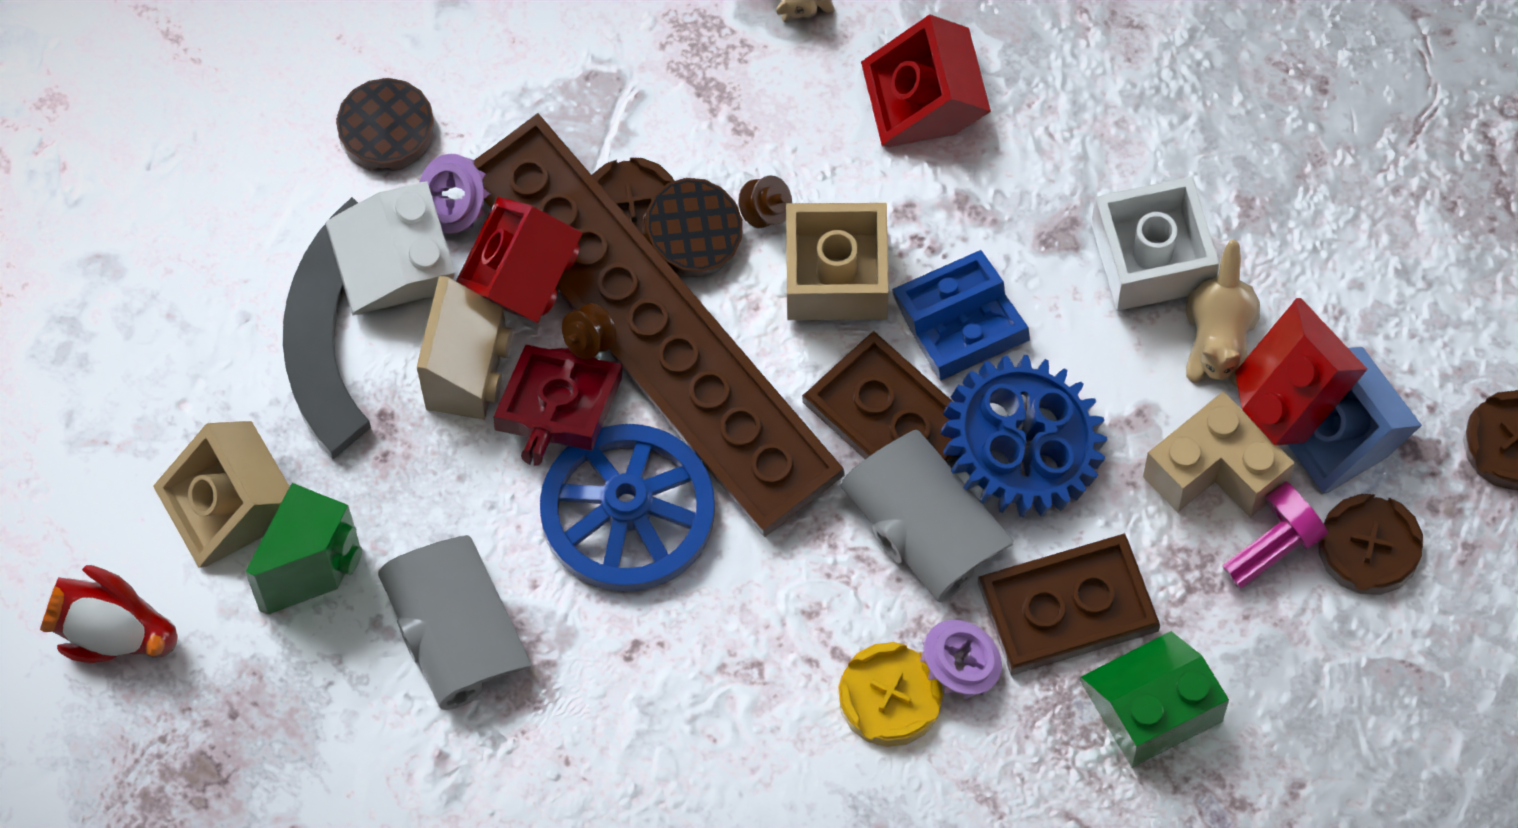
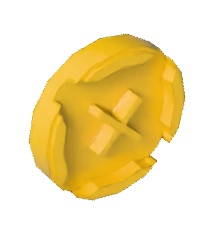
M889 642L873 644L855 654L848 663V667L844 670L838 686L840 712L852 731L867 742L886 747L907 745L928 732L938 719L943 702L942 684L937 679L928 680L930 670L926 664L920 662L923 653H917L915 650L908 649L907 645Z

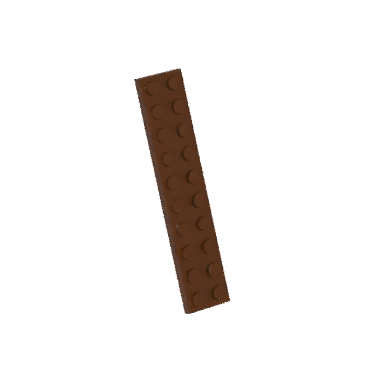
M539 113L474 160L476 168L486 174L482 181L484 189L490 195L484 198L483 204L489 211H491L497 197H502L534 206L582 232L578 241L580 247L578 256L574 264L563 272L555 289L573 311H579L582 306L588 303H595L609 313L615 325L616 341L613 347L607 351L617 363L622 364V369L685 444L697 454L707 470L764 537L845 476L844 468Z

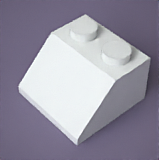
M427 181L380 191L326 221L327 231L352 316L434 297L439 276L451 279L454 277L455 271Z

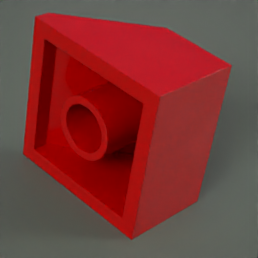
M929 14L861 61L882 146L893 147L956 135L991 112L971 33L966 26Z
M497 197L456 282L497 304L504 310L538 323L541 316L546 315L553 307L557 297V290L555 288L563 272L574 264L580 248L578 241L582 232L534 206Z
M1296 298L1235 371L1242 410L1274 445L1305 443L1368 369L1302 298Z

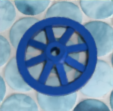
M612 425L601 428L592 451L568 446L553 462L545 477L540 495L541 523L544 536L552 553L574 576L586 583L606 590L641 591L662 585L674 579L688 569L702 553L713 529L715 517L714 491L710 476L703 462L679 438L661 429L646 425ZM617 448H634L626 473L621 474L618 473L602 453ZM651 451L663 455L678 466L675 469L644 480L642 478ZM588 461L605 485H574L566 483L577 468ZM690 482L696 497V512L653 496ZM625 494H630L634 496V498L628 502H623L619 500V497ZM560 502L601 504L567 531H563L559 520ZM651 515L690 529L682 543L670 554H668L649 520ZM608 522L611 525L604 562L600 564L583 555L575 546ZM636 530L654 563L640 567L619 568L627 531Z

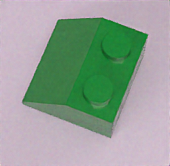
M291 483L245 571L259 611L271 614L338 589L345 574L349 576L353 574L360 561L362 547L359 544L349 505Z
M1172 631L1080 677L1081 684L1131 768L1223 722L1229 703V698L1203 656Z

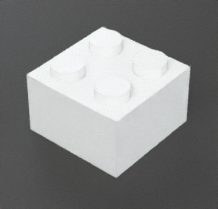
M1193 176L1095 196L1091 225L1117 311L1189 296L1193 290L1198 288L1202 281L1217 277L1220 263Z

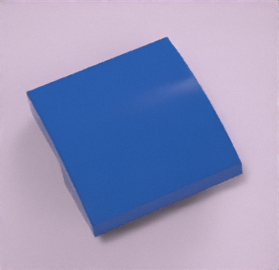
M982 250L892 289L893 297L909 329L940 381L1030 341L1029 327L1006 296L1004 281Z

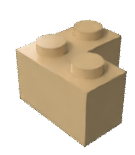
M1223 391L1147 453L1143 478L1177 513L1212 484L1216 483L1251 518L1267 505L1266 495L1285 481H1290L1295 462L1278 445H1274L1247 414Z

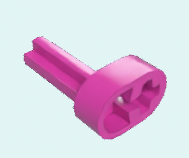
M1287 481L1265 496L1268 506L1280 523L1222 565L1232 582L1240 589L1299 545L1307 550L1329 534L1316 512Z

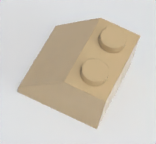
M439 276L416 366L425 408L430 411L485 420L489 402L497 403L499 399L502 374L497 373L500 357L508 358L513 330L506 327L502 307L453 279Z
M252 421L206 423L153 485L198 568L207 567L264 537L290 487Z

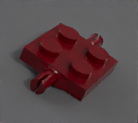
M525 344L493 416L494 430L528 437L529 439L521 453V458L529 465H531L532 459L534 466L542 463L543 456L550 443L592 451L621 383L622 364L600 360L595 357L581 359L573 354L569 348L546 349Z

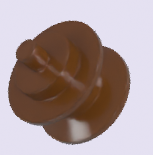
M773 175L749 180L742 186L738 197L739 210L742 217L749 225L755 228H765L785 222L786 203H793L787 184L779 177Z
M588 303L582 306L579 311H571L563 318L562 335L564 342L577 357L591 359L599 351L604 352L613 347L616 341L615 325L609 313L600 305Z

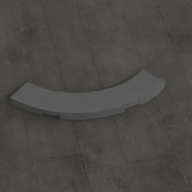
M351 197L330 218L358 204V202ZM325 223L306 249L293 276L285 305L282 345L285 369L302 418L316 441L333 460L371 429L368 418L357 407L348 393L336 363L335 327L338 314L337 307L344 285Z

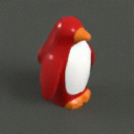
M85 565L82 571L94 581L65 577L57 578L40 630L47 633L53 632L72 642L58 644L57 651L60 654L74 661L91 664L110 661L126 654H144L152 658H159L168 655L174 650L178 639L176 626L170 619L158 613L149 603L141 598L133 587L119 575L94 565Z

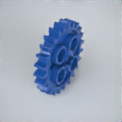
M1005 355L998 363L997 369L991 362L985 361L978 371L979 374L971 370L963 380V385L958 384L950 396L954 402H949L943 412V415L950 421H947L941 429V435L952 438L943 450L944 455L959 457L951 469L952 474L967 472L970 476L963 488L969 490L979 485L983 489L980 496L982 504L987 502L992 496L999 498L998 508L1001 513L1007 509L1010 503H1016L1020 517H1024L1032 504L1040 517H1042L1050 510L1052 504L1059 511H1062L1070 502V498L1077 501L1086 491L1085 486H1090L1097 478L1098 474L1094 469H1098L1105 460V456L1097 450H1100L1107 442L1106 436L1095 433L1105 421L1104 417L1089 416L1088 413L1097 402L1096 399L1088 398L1081 400L1078 396L1084 384L1078 382L1069 387L1064 383L1068 372L1065 368L1059 371L1056 376L1049 374V360L1044 359L1038 369H1033L1028 355L1022 357L1017 367H1014L1008 355ZM1022 395L1027 398V410L1026 408L1024 409ZM990 403L1003 407L1008 416L997 414L990 406ZM1040 408L1051 411L1057 421L1044 417ZM1023 422L1022 430H1017ZM1026 441H1031L1025 449ZM990 450L999 451L1005 455L1008 464L994 459ZM1040 455L1052 458L1058 468H1051L1044 464ZM1021 461L1022 463L1024 462V470L1027 477L1021 474Z

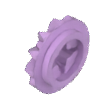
M444 154L432 160L422 173L420 182H428L442 232L457 233L474 228V221L486 214L482 209L484 198L490 195L484 189L482 181L486 174L476 168L474 159L458 154ZM455 187L465 191V196H462V199L454 200L449 199V196H442V191H449V189Z
M962 620L943 621L935 625L922 641L924 651L920 662L926 664L930 670L928 680L937 679L945 686V694L957 692L961 694L964 700L976 694L984 696L1000 677L1002 662L996 644L985 631L972 623ZM964 648L963 656H965L964 664L966 666L958 671L955 669V658L953 656Z

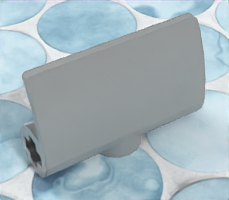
M913 430L859 463L845 476L840 486L866 518L872 522L873 533L883 550L898 563L904 560L938 602H943L955 595L969 582L977 566L1013 546L1014 541L970 489L965 490L963 488L965 483L956 473L952 474V468L918 430Z
M469 535L458 536L415 549L388 561L380 568L378 576L398 617L397 624L414 662H419L433 695L442 710L455 709L474 700L482 692V682L531 668L529 657Z

